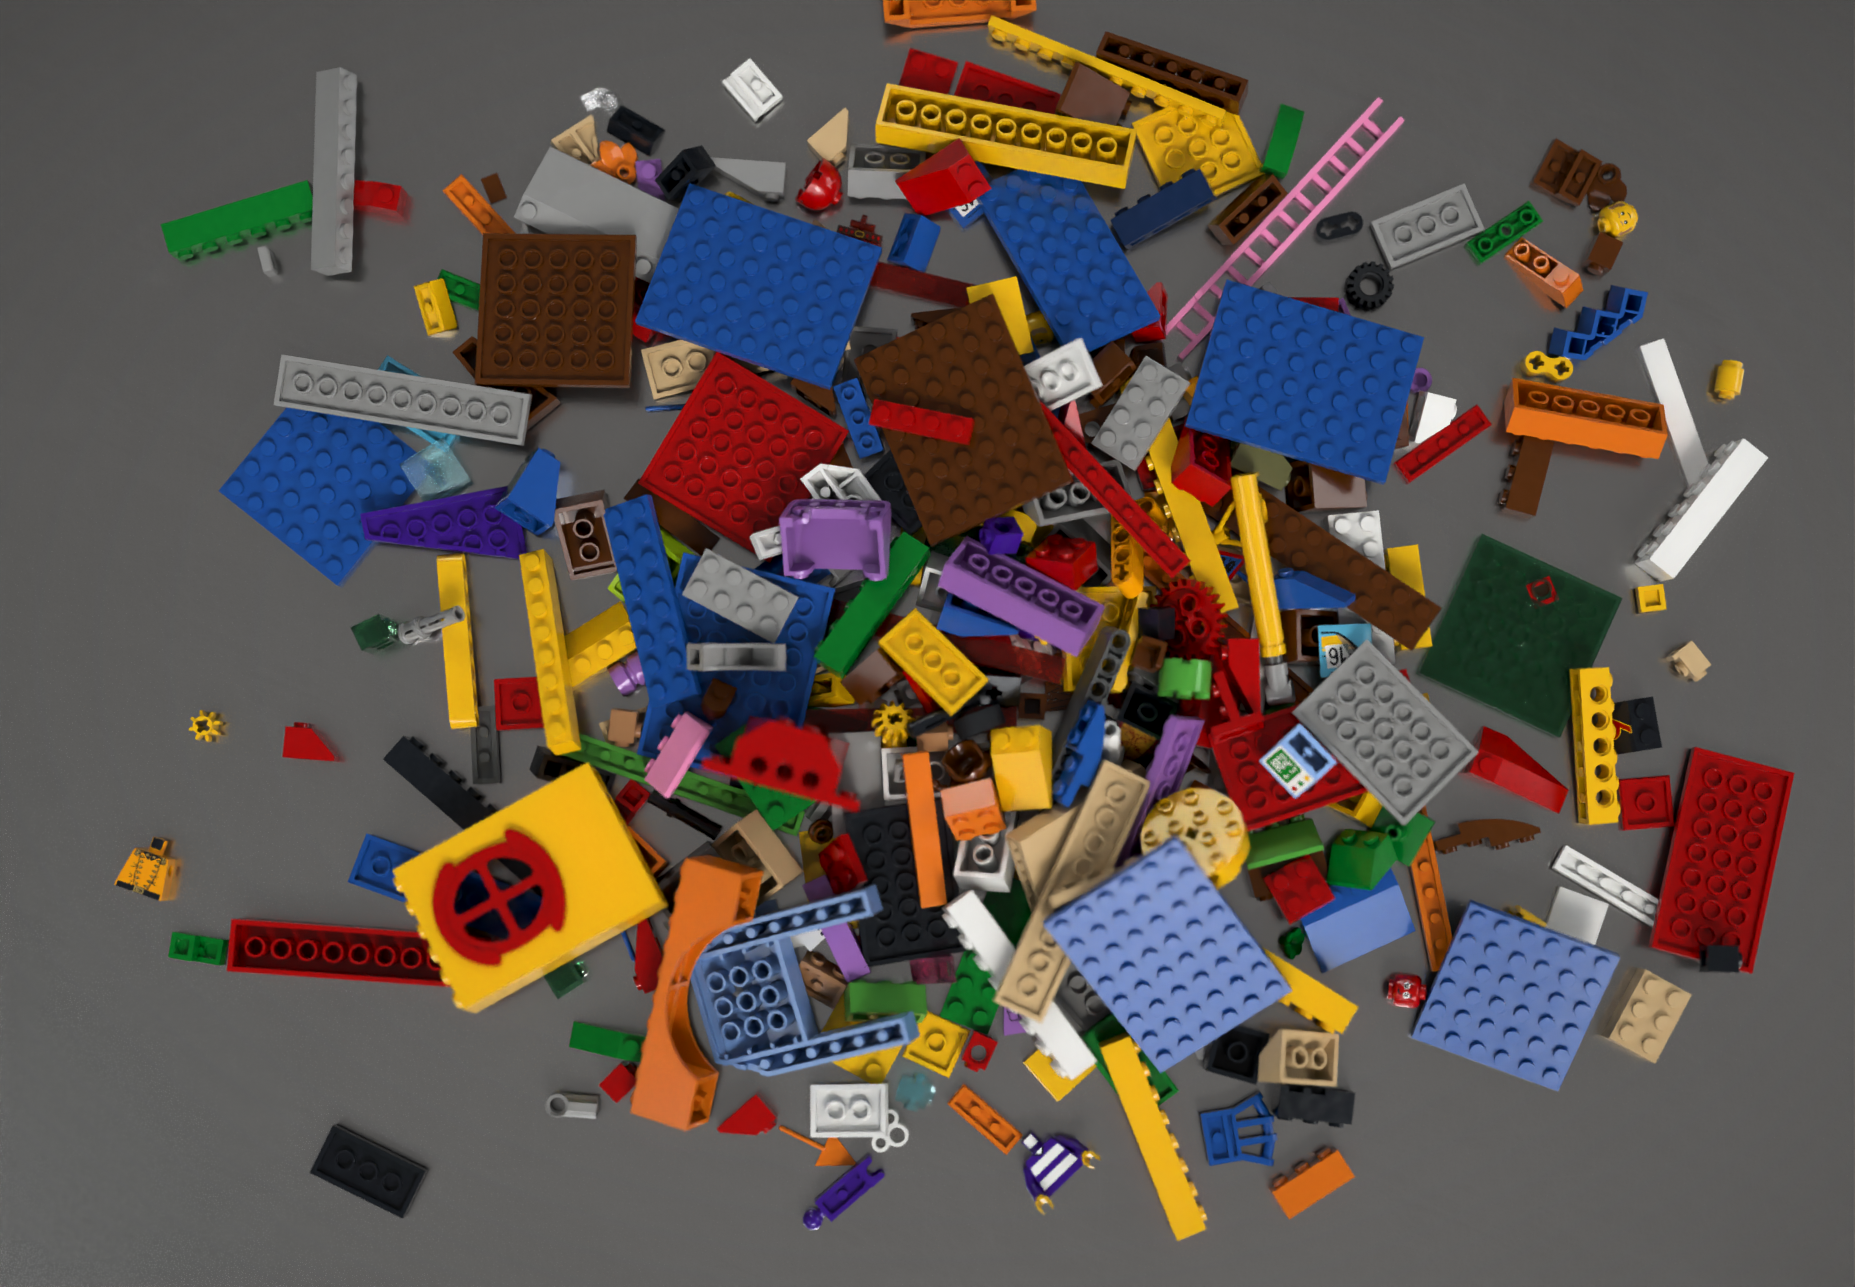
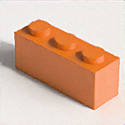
M1329 1147L1322 1149L1316 1154L1317 1158L1312 1162L1304 1161L1294 1168L1295 1173L1288 1177L1283 1175L1272 1182L1273 1187L1269 1190L1288 1219H1291L1355 1177L1335 1147L1332 1149Z

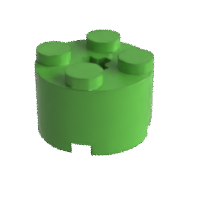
M1163 659L1162 666L1159 669L1158 697H1173V694H1176V699L1191 700L1192 695H1195V699H1210L1211 662L1193 659L1191 661Z

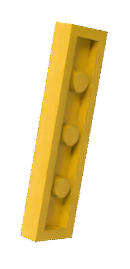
M1141 592L1134 598H1127L1119 629L1129 634L1131 643L1110 694L1122 692L1127 685V671L1135 642L1139 638L1138 608L1148 607V593Z

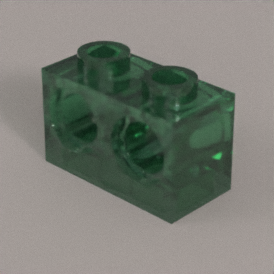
M377 614L351 627L361 650L370 654H374L400 641L397 635L398 625L395 620H390L389 617Z

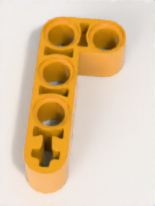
M1152 497L1135 500L1159 527L1165 523L1166 515ZM1111 515V579L1126 598H1134L1142 592L1144 587L1143 548Z

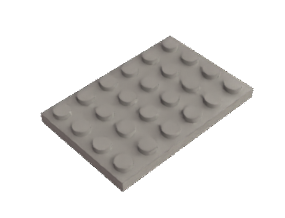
M1367 639L1292 712L1307 730L1402 826L1424 807L1478 753L1462 734Z

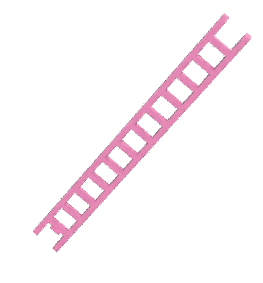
M1380 97L1370 105L1166 325V336L1176 327L1191 340L1189 345L1177 357L1181 362L1212 330L1215 317L1207 312L1198 301L1209 290L1219 299L1221 298L1222 290L1215 285L1221 276L1227 271L1239 283L1252 287L1404 123L1405 120L1400 116L1383 133L1379 126L1368 119L1382 104L1383 100ZM1362 125L1379 139L1368 151L1351 138ZM1345 143L1362 157L1351 170L1334 156ZM1328 161L1344 175L1334 188L1317 174ZM1311 180L1328 194L1317 206L1300 193ZM1294 198L1311 212L1300 225L1283 211ZM1277 216L1293 230L1283 243L1266 229ZM1260 234L1277 249L1266 261H1263L1249 248ZM1243 253L1260 267L1249 280L1232 266ZM1192 308L1208 322L1197 336L1181 322L1183 317Z

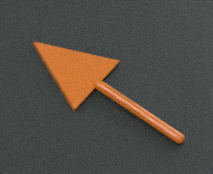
M779 1126L780 1131L822 1151L815 1166H850L856 1164L837 1137H828L823 1146L784 1126Z

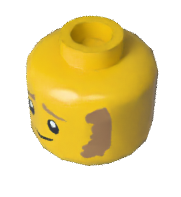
M1619 201L1604 207L1600 211L1597 225L1602 233L1618 238L1634 230L1638 221V215L1632 205Z
M1039 310L1026 314L1029 332L1035 346L1051 342L1054 333L1042 312Z

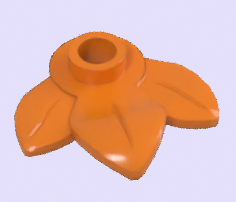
M601 141L599 147L601 160L590 165L628 184H632L636 178L634 165L635 161H637V153L630 143H626L620 148L614 142ZM619 170H626L628 172V176H621Z

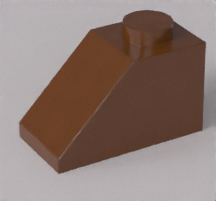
M1113 341L1103 346L1093 358V365L1103 386L1091 391V394L1102 405L1138 369L1132 359Z

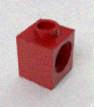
M973 1030L961 1056V1060L965 1061L964 1066L975 1072H978L979 1069L985 1071L998 1044V1040ZM981 1045L986 1049V1054L983 1058L975 1059L972 1057L971 1050L974 1046Z
M623 1061L599 1084L616 1104L636 1085L637 1067L631 1062L627 1064Z

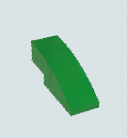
M1280 104L1259 172L1273 174L1280 179L1285 178L1300 133L1304 111Z

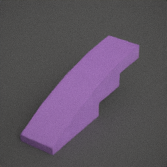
M827 875L802 885L808 901L835 895L832 892ZM849 922L821 929L847 983L872 973L863 957L861 945L853 926Z

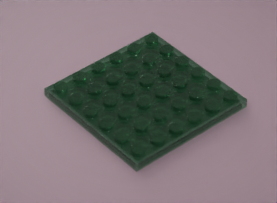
M1481 534L1418 674L1556 738H1560L1572 712L1569 669L1593 666L1623 598ZM1550 576L1556 591L1554 602L1549 604L1540 602L1552 597V585L1549 581L1542 579ZM1538 582H1544V584L1535 587ZM1532 583L1531 594L1537 600H1534L1530 597L1526 585Z

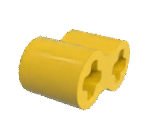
M1533 351L1521 360L1520 370L1528 378L1542 376L1549 382L1558 384L1572 374L1573 365L1565 357L1549 358L1543 352ZM1535 360V365L1538 367L1533 369V364L1529 363L1530 361ZM1556 366H1560L1559 370L1563 372L1561 375H1558V370L1554 369Z

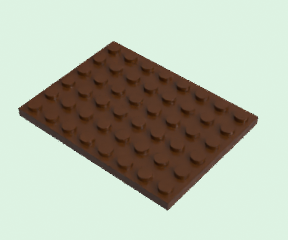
M993 294L854 359L872 405L874 399L975 420L969 446L882 428L931 546L981 525L987 519L998 517L1074 482Z

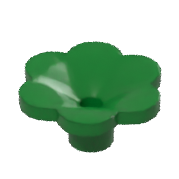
M1295 927L1287 936L1282 935L1279 941L1280 945L1284 946V952L1287 954L1288 959L1291 960L1302 951L1305 936L1301 933V928Z

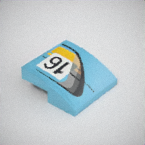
M1371 624L1318 626L1321 678H1327L1366 639L1372 644Z

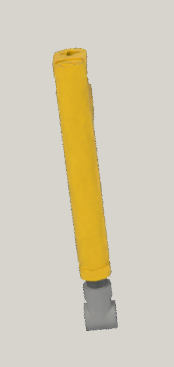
M1259 471L1235 475L1230 480L1257 637L1259 638L1261 657H1266L1267 663L1264 665L1265 676L1268 682L1265 683L1268 705L1274 706L1295 703V690L1293 681L1288 678L1287 662L1283 661L1282 656L1287 652L1285 643H1283L1284 635L1265 530V523L1268 521L1267 507L1264 498L1262 499V495L1258 491L1257 477L1259 476Z

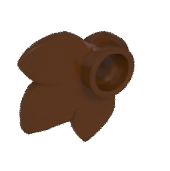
M1606 163L1600 166L1586 193L1589 194V205L1594 212L1601 211L1609 205L1611 200L1619 202L1626 199L1627 187L1621 181L1620 169L1614 164ZM1605 174H1611L1613 175V178L1610 180H1605L1603 176Z

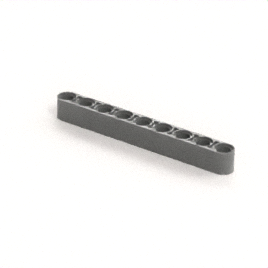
M1106 626L1097 637L1052 741V780L1055 778V782L1059 780L1064 770V763L1073 752V750L1065 747L1069 732L1075 727L1079 719L1081 708L1086 705L1088 699L1104 706L1131 643L1129 634L1124 630L1113 626ZM1117 635L1116 642L1112 645L1113 637ZM1106 659V665L1102 668V662ZM1096 683L1095 690L1091 692L1093 684ZM1065 755V760L1060 764L1061 757ZM1052 799V805L1057 803V801ZM1039 809L1022 811L1016 828L1046 809H1042L1040 812Z

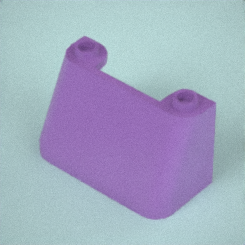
M798 499L790 502L779 517L784 576L804 579L814 569L863 570V575L871 581H880L888 576L891 531V504L889 502L881 500Z

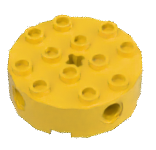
M1187 788L1161 799L1145 818L1140 834L1143 855L1174 835H1177L1217 889L1226 885L1237 876L1241 870L1240 866L1244 863L1250 849L1248 831L1243 822L1241 812L1230 798L1211 789Z

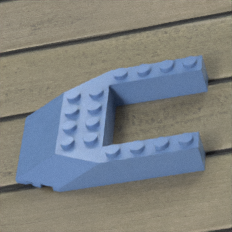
M876 884L753 917L752 922L736 925L722 932L705 948L693 969L691 983L715 1063L725 1066L732 1065L740 1070H751L759 1072L760 1075L770 1077L908 1044L920 1036L913 1010L819 1033L790 936L872 916L883 910ZM734 985L744 990L738 997L732 995L737 991Z

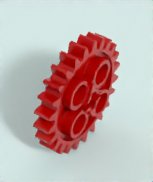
M1178 579V583L1169 582V587L1161 588L1163 595L1154 596L1158 604H1150V607L1175 608V639L1165 640L1168 643L1165 655L1170 654V659L1205 660V654H1214L1212 647L1221 646L1217 638L1225 637L1220 631L1221 628L1228 626L1221 622L1222 618L1228 616L1226 613L1220 612L1225 603L1216 602L1220 594H1212L1213 587H1205L1204 581L1196 582V579ZM1193 598L1195 599V602H1196V605H1195V608H1194V609L1192 608V605H1191ZM1202 622L1204 623V626H1205V629H1204V632H1203V633L1201 632V629H1200V626H1201V623H1202ZM1181 632H1182V634H1183V641H1182V643H1181L1180 640H1179V636H1180V633H1181Z

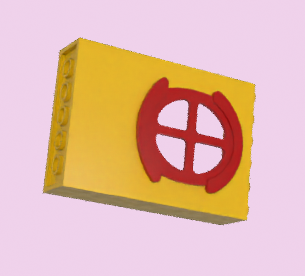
M588 762L393 870L396 876L393 882L400 893L404 892L407 898L405 906L412 916H416L419 922L416 927L423 939H428L431 945L428 951L435 962L439 961L443 969L440 971L441 977L446 985H451L454 991L452 998L459 1009L463 1008V1010L472 1013L483 1010L669 906L598 770ZM514 858L530 865L533 874L511 888L500 891L487 864L492 859ZM472 870H478L490 893V898L466 913L458 915L454 908L457 890L463 879ZM540 885L543 890L541 909L532 924L527 929L520 930L507 906V902L527 889ZM496 908L499 910L510 932V937L505 941L484 942L469 936L464 927L465 924Z

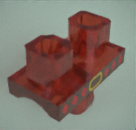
M862 215L861 221L851 219L850 227L858 228L859 230L838 225L837 233L879 247L883 245L882 235L870 233L875 232L876 225L867 223V215Z

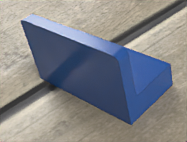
M904 213L887 260L893 264L909 266L919 273H925L941 227L922 215Z

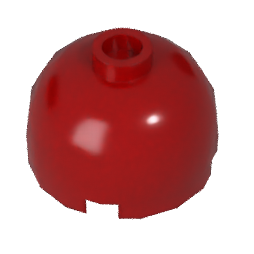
M822 158V161H819L806 177V183L803 187L805 190L799 189L795 201L810 210L817 211L826 209L830 204L835 206L843 194L839 191L842 185V178L838 169Z

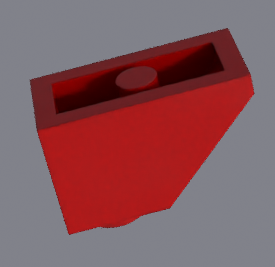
M1162 282L1155 283L1147 291L1160 314V319L1132 332L1136 342L1166 339L1168 294Z
M294 722L293 727L285 726L282 757L340 762V756L317 729L309 728L310 723Z
M757 1092L717 1127V1130L720 1133L758 1135L761 1131L766 1134L776 1125L774 1120L778 1115Z

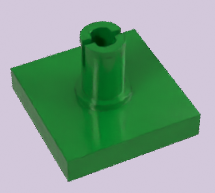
M1383 806L1369 832L1389 834L1398 858L1397 860L1409 867L1415 860L1436 821L1418 811L1402 826Z

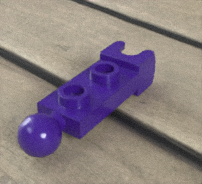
M870 1154L862 1157L849 1171L814 1200V1203L819 1208L817 1210H808L802 1219L807 1229L816 1230L820 1228L824 1216L832 1222L865 1192L885 1177V1172L881 1168L872 1173L867 1171L868 1165L872 1162Z

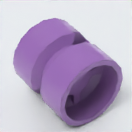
M637 651L627 657L625 664L619 661L607 668L623 697L637 690L638 683L642 686L645 684Z

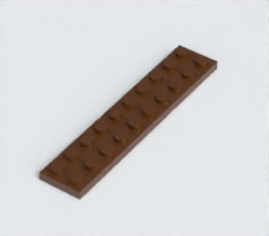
M1231 468V476L1240 474ZM1258 486V491L1261 493L1262 499L1264 498L1267 507L1268 521L1265 523L1270 556L1287 568H1293L1294 571H1305L1355 594L1356 600L1347 606L1348 609L1413 651L1442 608ZM1232 488L1213 507L1205 502H1201L1204 512L1220 522L1227 508L1234 501ZM1234 507L1225 526L1240 535L1236 509Z

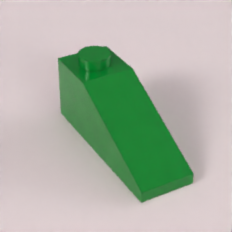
M574 1021L569 1047L641 1063L643 1055L641 1047L647 1034Z

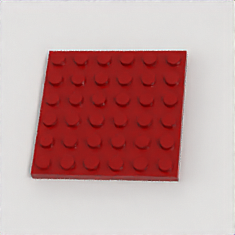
M716 352L638 484L756 554L750 536L753 533L780 526L779 517L790 502L810 498L811 493L801 478L821 463L830 465L848 435L849 430L723 354ZM774 556L766 558L764 560L771 563Z

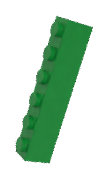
M308 180L163 223L161 228L168 252L176 259L185 260L193 257V253L212 252L217 250L218 246L226 243L228 245H235L242 242L243 238L249 236L257 238L266 235V231L272 229L284 230L290 228L291 224L295 222H311L313 185Z
M904 531L900 537L896 536L890 543L888 576L880 581H871L869 578L864 579L859 587L860 592L855 599L851 598L844 608V615L840 620L836 619L831 625L829 636L825 641L821 640L814 650V658L819 665L840 679L844 678L931 556L929 547Z

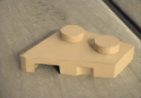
M592 115L551 140V144L555 149L590 165L600 160Z

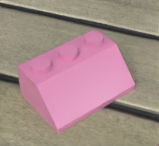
M688 711L683 716L677 715L671 725L674 729L670 738L667 736L663 738L657 748L661 753L656 760L651 758L644 772L648 773L644 780L666 798H669L675 792L713 729V726Z

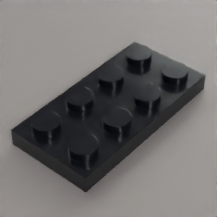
M333 1125L310 1173L403 1219L428 1170L346 1129Z

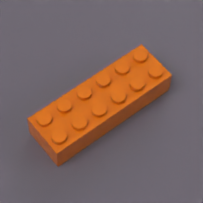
M1512 378L1504 401L1506 432L1514 435L1537 437L1541 440H1554L1569 445L1576 444L1592 449L1599 448L1619 454L1627 453L1638 455L1642 458L1659 459L1668 436L1663 404Z

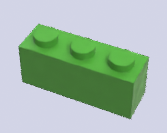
M865 980L849 982L844 990L845 1021L866 1022L913 1010L916 1023H922L927 1015L925 984H917L914 981L892 984L891 981L887 980L877 983H867Z

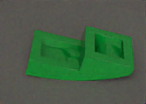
M172 932L168 957L219 966L224 965L229 940Z

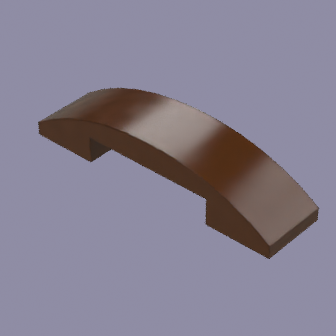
M637 479L623 499L629 501L644 495H652L660 526L700 556L703 555L706 548L711 551L720 540L717 535L688 513L639 485L640 479Z

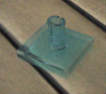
M444 438L439 439L399 464L423 502L445 498L471 482Z

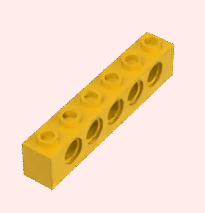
M1609 667L1569 669L1578 821L1588 825L1616 823L1620 815V804L1617 801L1619 780L1615 773L1617 753L1614 749L1613 740L1616 735V729L1612 723L1614 702L1611 698L1610 690L1613 678L1609 672ZM1594 687L1596 690V697L1592 700L1590 697V691ZM1596 713L1598 721L1596 725H1593L1592 716ZM1596 739L1599 741L1597 751L1593 748V743ZM1599 765L1601 773L1596 777L1595 768ZM1601 791L1602 800L1598 803L1596 796Z

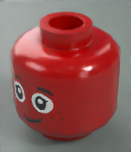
M1397 973L1394 979L1389 981L1388 999L1392 1000L1396 1007L1417 1008L1420 1005V1000H1426L1427 985L1422 984L1419 975Z

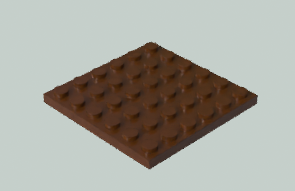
M483 233L475 384L477 386L630 388L637 236Z

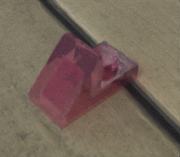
M951 954L910 960L912 981L917 982V984L957 982L954 959Z

